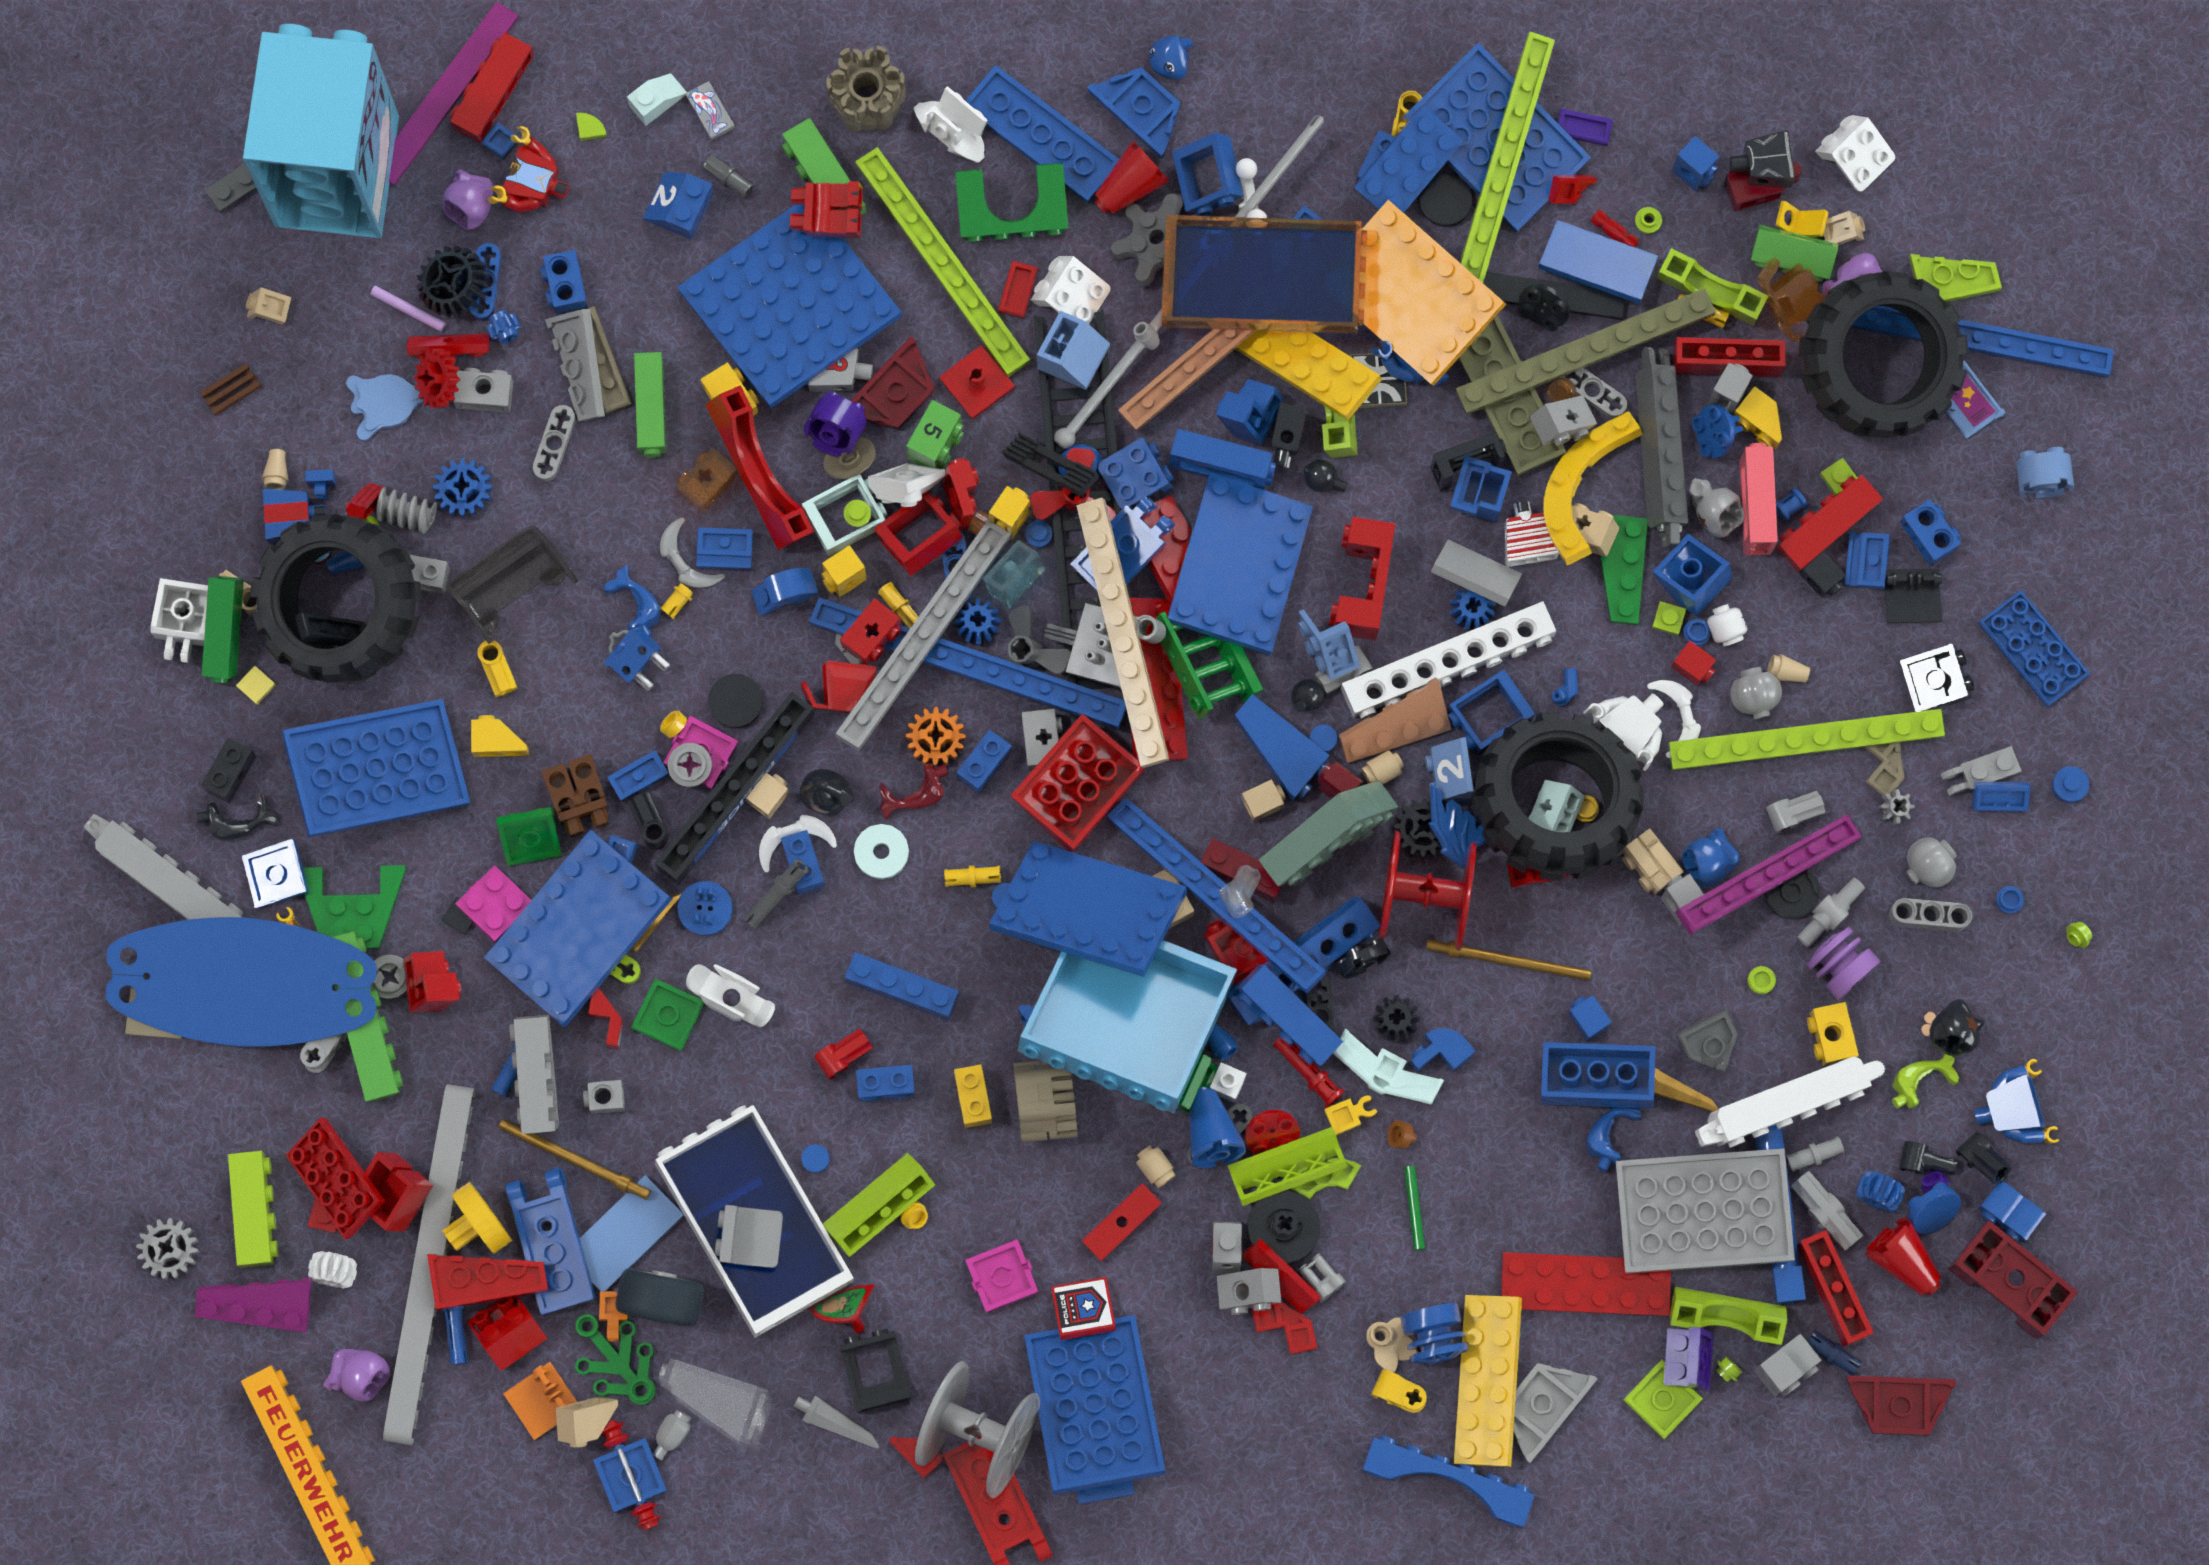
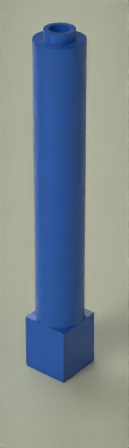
M1776 1124L1768 1127L1769 1133L1755 1138L1756 1151L1784 1149L1782 1128L1778 1129ZM1788 1172L1787 1182L1795 1261L1771 1263L1775 1305L1800 1303L1806 1300L1802 1267L1800 1266Z

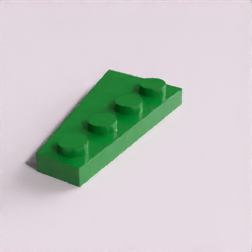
M1612 515L1620 529L1607 557L1600 555L1610 623L1638 626L1647 518Z

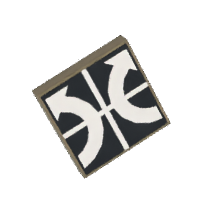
M1372 353L1349 354L1350 357L1378 373L1382 379L1359 408L1407 405L1406 382L1390 376L1381 362L1382 357L1374 356Z

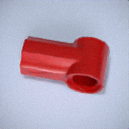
M858 1029L837 1044L832 1043L821 1049L814 1055V1059L828 1080H832L835 1078L834 1075L841 1070L843 1072L846 1071L851 1063L873 1050V1047L861 1029Z

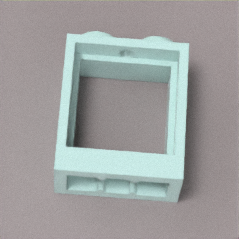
M860 474L802 503V508L828 556L874 533V528L885 521V517L888 516L882 503L876 504L872 497L874 492L869 488L868 479L863 481ZM858 489L863 500L869 505L875 521L835 541L818 510Z

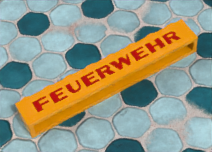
M271 1365L242 1380L241 1383L330 1564L372 1565L371 1563L375 1561V1558L369 1546L363 1548L359 1537L363 1536L362 1531L356 1520L350 1521L346 1513L350 1510V1507L343 1495L338 1497L334 1489L338 1485L336 1478L331 1470H325L322 1461L326 1460L319 1445L313 1446L309 1436L313 1435V1432L307 1420L301 1421L297 1414V1411L301 1409L294 1394L289 1396L284 1387L288 1385V1381L281 1369L276 1371L275 1367Z

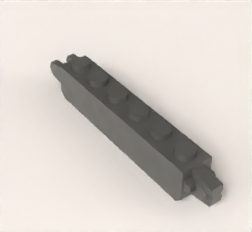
M1645 347L1642 351V370L1637 372L1635 379L1639 427L1642 432L1640 439L1647 524L1651 529H1657L1660 532L1662 547L1673 548L1680 544L1682 526L1688 524L1675 366L1670 365L1668 349L1659 348L1656 355L1657 361L1655 362L1653 348Z

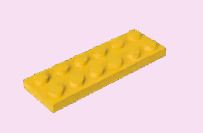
M1277 312L1235 348L1238 352L1347 421L1382 381L1378 373L1280 312Z
M1465 1295L1463 1320L1465 1337L1462 1338V1343H1467L1469 1350L1461 1353L1454 1464L1511 1467L1522 1298Z

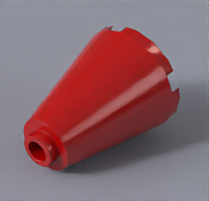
M1133 141L1095 193L1098 197L1095 203L1105 214L1108 211L1114 214L1164 186L1169 179Z
M1906 1217L1900 1218L1895 1221L1898 1225L1891 1230L1886 1227L1868 1245L1867 1249L1870 1252H1865V1255L1869 1260L1919 1295L1925 1293L1931 1295L1940 1287L1939 1281L1941 1276L1910 1220Z

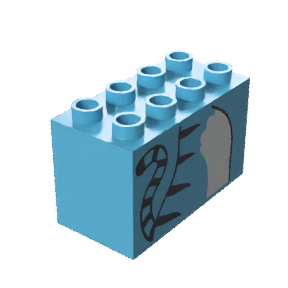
M282 24L279 26L278 33L262 32L243 160L274 227L382 238L399 114L372 43H367V37L360 32L337 30L334 32L333 39L312 37V31L309 28L296 24Z

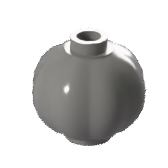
M1761 667L1741 671V678L1734 680L1730 689L1733 705L1740 712L1753 715L1754 720L1770 716L1769 710H1772L1779 703L1782 696L1780 681L1770 672L1762 673Z
M1932 837L1918 839L1910 846L1907 852L1909 870L1906 871V874L1915 885L1920 882L1928 887H1942L1949 883L1955 875L1956 864L1953 859L1957 855L1944 839L1940 842Z

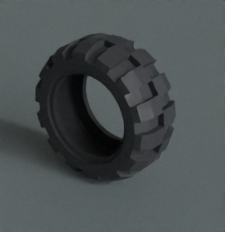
M1884 271L1862 274L1856 278L1844 280L1829 290L1828 296L1821 303H1816L1806 319L1809 326L1806 335L1800 337L1798 357H1803L1804 373L1800 375L1806 392L1812 393L1817 401L1816 408L1829 421H1835L1843 426L1844 431L1861 437L1890 438L1907 436L1925 429L1926 424L1933 420H1939L1952 406L1951 398L1954 393L1962 389L1967 371L1963 369L1964 355H1969L1967 334H1961L1957 323L1961 320V317L1951 301L1945 302L1939 296L1938 288L1924 279L1909 277L1907 273ZM1875 306L1889 307L1905 315L1918 330L1924 348V364L1918 381L1904 397L1887 405L1873 402L1861 395L1849 381L1843 365V344L1849 328L1862 313Z
M327 514L313 516L311 520L306 522L298 521L281 532V539L276 544L268 545L259 559V564L263 565L259 578L253 577L250 597L256 598L257 612H252L251 615L257 634H264L268 641L266 643V650L279 664L288 665L294 674L309 680L325 681L327 683L357 682L375 676L378 669L383 666L389 667L404 653L402 645L406 638H413L419 622V618L414 617L416 602H422L420 581H414L411 571L415 568L413 560L405 547H399L395 543L393 534L380 525L362 520V518ZM342 549L351 553L365 566L373 582L375 603L369 623L357 638L338 648H330L322 643L302 641L295 616L299 614L298 591L305 572L318 558L331 551Z
M1558 711L1537 713L1536 719L1531 722L1527 718H1521L1504 728L1503 735L1500 738L1493 739L1483 754L1473 785L1475 793L1472 804L1475 820L1482 824L1484 828L1482 837L1492 851L1497 853L1502 850L1508 856L1506 863L1522 873H1525L1528 867L1540 871V879L1561 881L1564 874H1572L1573 879L1596 874L1599 866L1611 865L1625 851L1629 840L1634 836L1644 807L1645 789L1639 783L1642 773L1634 755L1631 752L1625 754L1622 750L1624 741L1608 727L1604 732L1592 727L1594 719L1574 713L1572 720L1560 719V712ZM1556 760L1570 763L1585 771L1598 785L1604 800L1605 814L1596 823L1583 830L1556 832L1545 829L1528 819L1518 807L1512 793V778L1523 768L1536 762Z

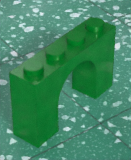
M1062 162L1036 164L1037 202L1027 216L1014 221L1000 219L988 209L984 197L982 169L955 171L960 236L966 237V242L982 241V236L993 235V239L1009 238V233H1020V237L1036 236V231L1047 230V235L1063 234V229H1068Z

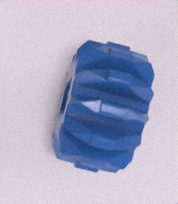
M1464 588L1465 594L1457 590L1455 592L1457 599L1450 600V605L1453 609L1449 613L1450 616L1457 617L1455 625L1458 626L1465 622L1464 630L1468 631L1470 624H1473L1474 629L1479 628L1480 623L1482 625L1489 624L1488 618L1495 616V611L1490 609L1495 606V602L1487 600V598ZM1469 603H1474V607L1478 606L1476 613H1471V609L1467 610Z
M976 598L975 606L973 607L970 602L966 601L964 603L966 610L960 609L957 615L961 618L955 619V626L961 627L957 631L958 635H966V643H970L973 637H975L977 646L981 645V637H984L986 642L990 643L992 638L989 633L993 635L999 634V629L995 627L1001 625V618L995 617L999 610L997 608L989 610L991 606L990 601H986L983 606H980V599ZM975 617H981L983 622H981V626L976 627L975 622H971V620L975 621Z
M1866 1171L1857 1185L1855 1194L1862 1202L1867 1203L1868 1206H1872L1876 1210L1879 1209L1883 1212L1892 1213L1902 1203L1906 1190L1900 1182L1895 1181L1892 1177L1877 1171Z

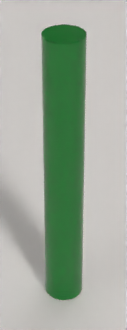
M1415 1166L1404 1167L1413 1247L1414 1251L1424 1250L1425 1244Z

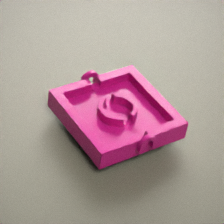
M689 716L680 734L673 738V747L663 764L668 767L669 756L679 745L695 743L702 746L710 754L712 768L709 777L701 785L713 790L722 772H725L727 765L730 764L729 760L739 742L700 720ZM690 754L688 762L678 766L687 768L690 777L693 768L701 765L694 763Z
M494 865L479 881L476 880L475 884L469 887L470 890L455 905L486 936L496 943L530 903L531 899Z
M1018 1239L965 1260L973 1279L971 1284L975 1293L978 1292L986 1313L1038 1293L1030 1272L1033 1270L1029 1259H1025Z

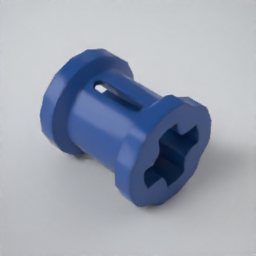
M1796 488L1791 489L1790 494L1780 502L1776 501V514L1784 523L1790 521V517L1799 510L1808 508L1805 497Z

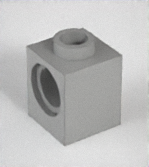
M621 1080L588 1083V1091H583L584 1107H589L591 1114L625 1111L624 1089ZM602 1091L611 1093V1099L606 1104H599L596 1101L597 1095Z

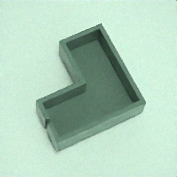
M1380 781L1338 793L1262 856L1259 861L1277 886L1287 883L1291 886L1298 881L1303 882L1314 873L1312 868L1318 864L1322 866L1332 859V852L1336 849H1343L1347 845L1352 846L1358 841L1363 842L1374 833L1372 831L1373 828L1377 825H1384L1394 817L1392 812L1398 808V805Z

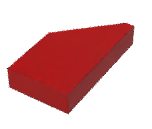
M1554 175L1548 201L1553 204H1574L1582 197L1581 193L1590 184L1594 185L1597 178L1592 175Z
M891 1437L889 1442L923 1479L945 1460L938 1453L931 1462L924 1466H919L915 1462L918 1438Z

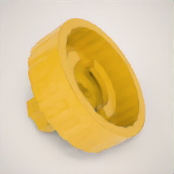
M470 1181L451 1194L464 1215L443 1229L442 1232L456 1251L477 1236L481 1237L493 1254L512 1241L502 1224Z

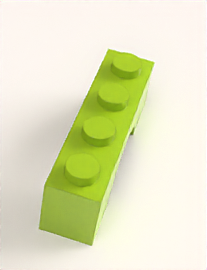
M1672 248L1657 277L1658 280L1688 295L1705 288L1713 307L1729 312V315L1751 326L1755 325L1768 299V295L1750 286L1732 283L1715 276L1701 267L1696 260Z
M1675 1287L1670 1308V1325L1689 1329L1690 1327L1702 1328L1709 1325L1726 1326L1748 1334L1753 1340L1782 1345L1787 1324L1786 1306Z

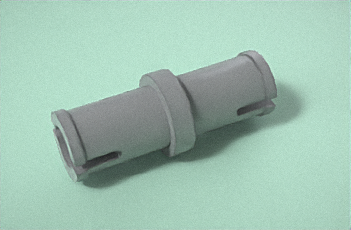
M1837 1136L1818 1145L1814 1143L1809 1144V1148L1790 1155L1788 1154L1786 1159L1790 1170L1795 1172V1170L1814 1163L1816 1166L1820 1165L1822 1160L1844 1154L1845 1152L1842 1142Z

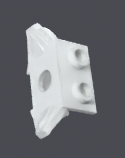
M947 86L940 102L928 101L918 103L913 108L924 131L931 132L949 147L947 151L971 160L974 163H979L985 158L984 143L981 135L988 120L980 111L964 101L960 94L955 93Z

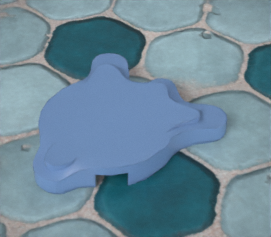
M380 375L373 379L350 376L346 382L348 389L355 395L351 405L352 413L364 415V420L357 429V436L361 441L370 440L381 429L401 426L407 422V419L416 407L424 401V399H418L420 390H415L414 385H411L397 375Z

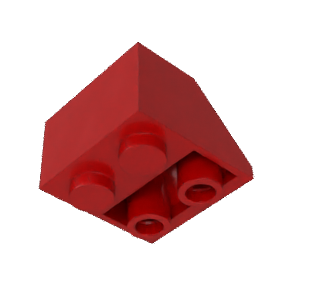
M519 1296L496 1300L467 1321L500 1371H503L548 1339Z

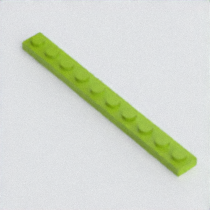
M1529 32L1526 37L1460 260V264L1482 283L1484 282L1555 42L1554 39L1533 32Z
M875 148L855 161L860 172L1007 377L1029 364V357L879 148Z
M1941 709L1674 741L1669 742L1668 746L1672 770L1940 738L1945 736L1942 711Z

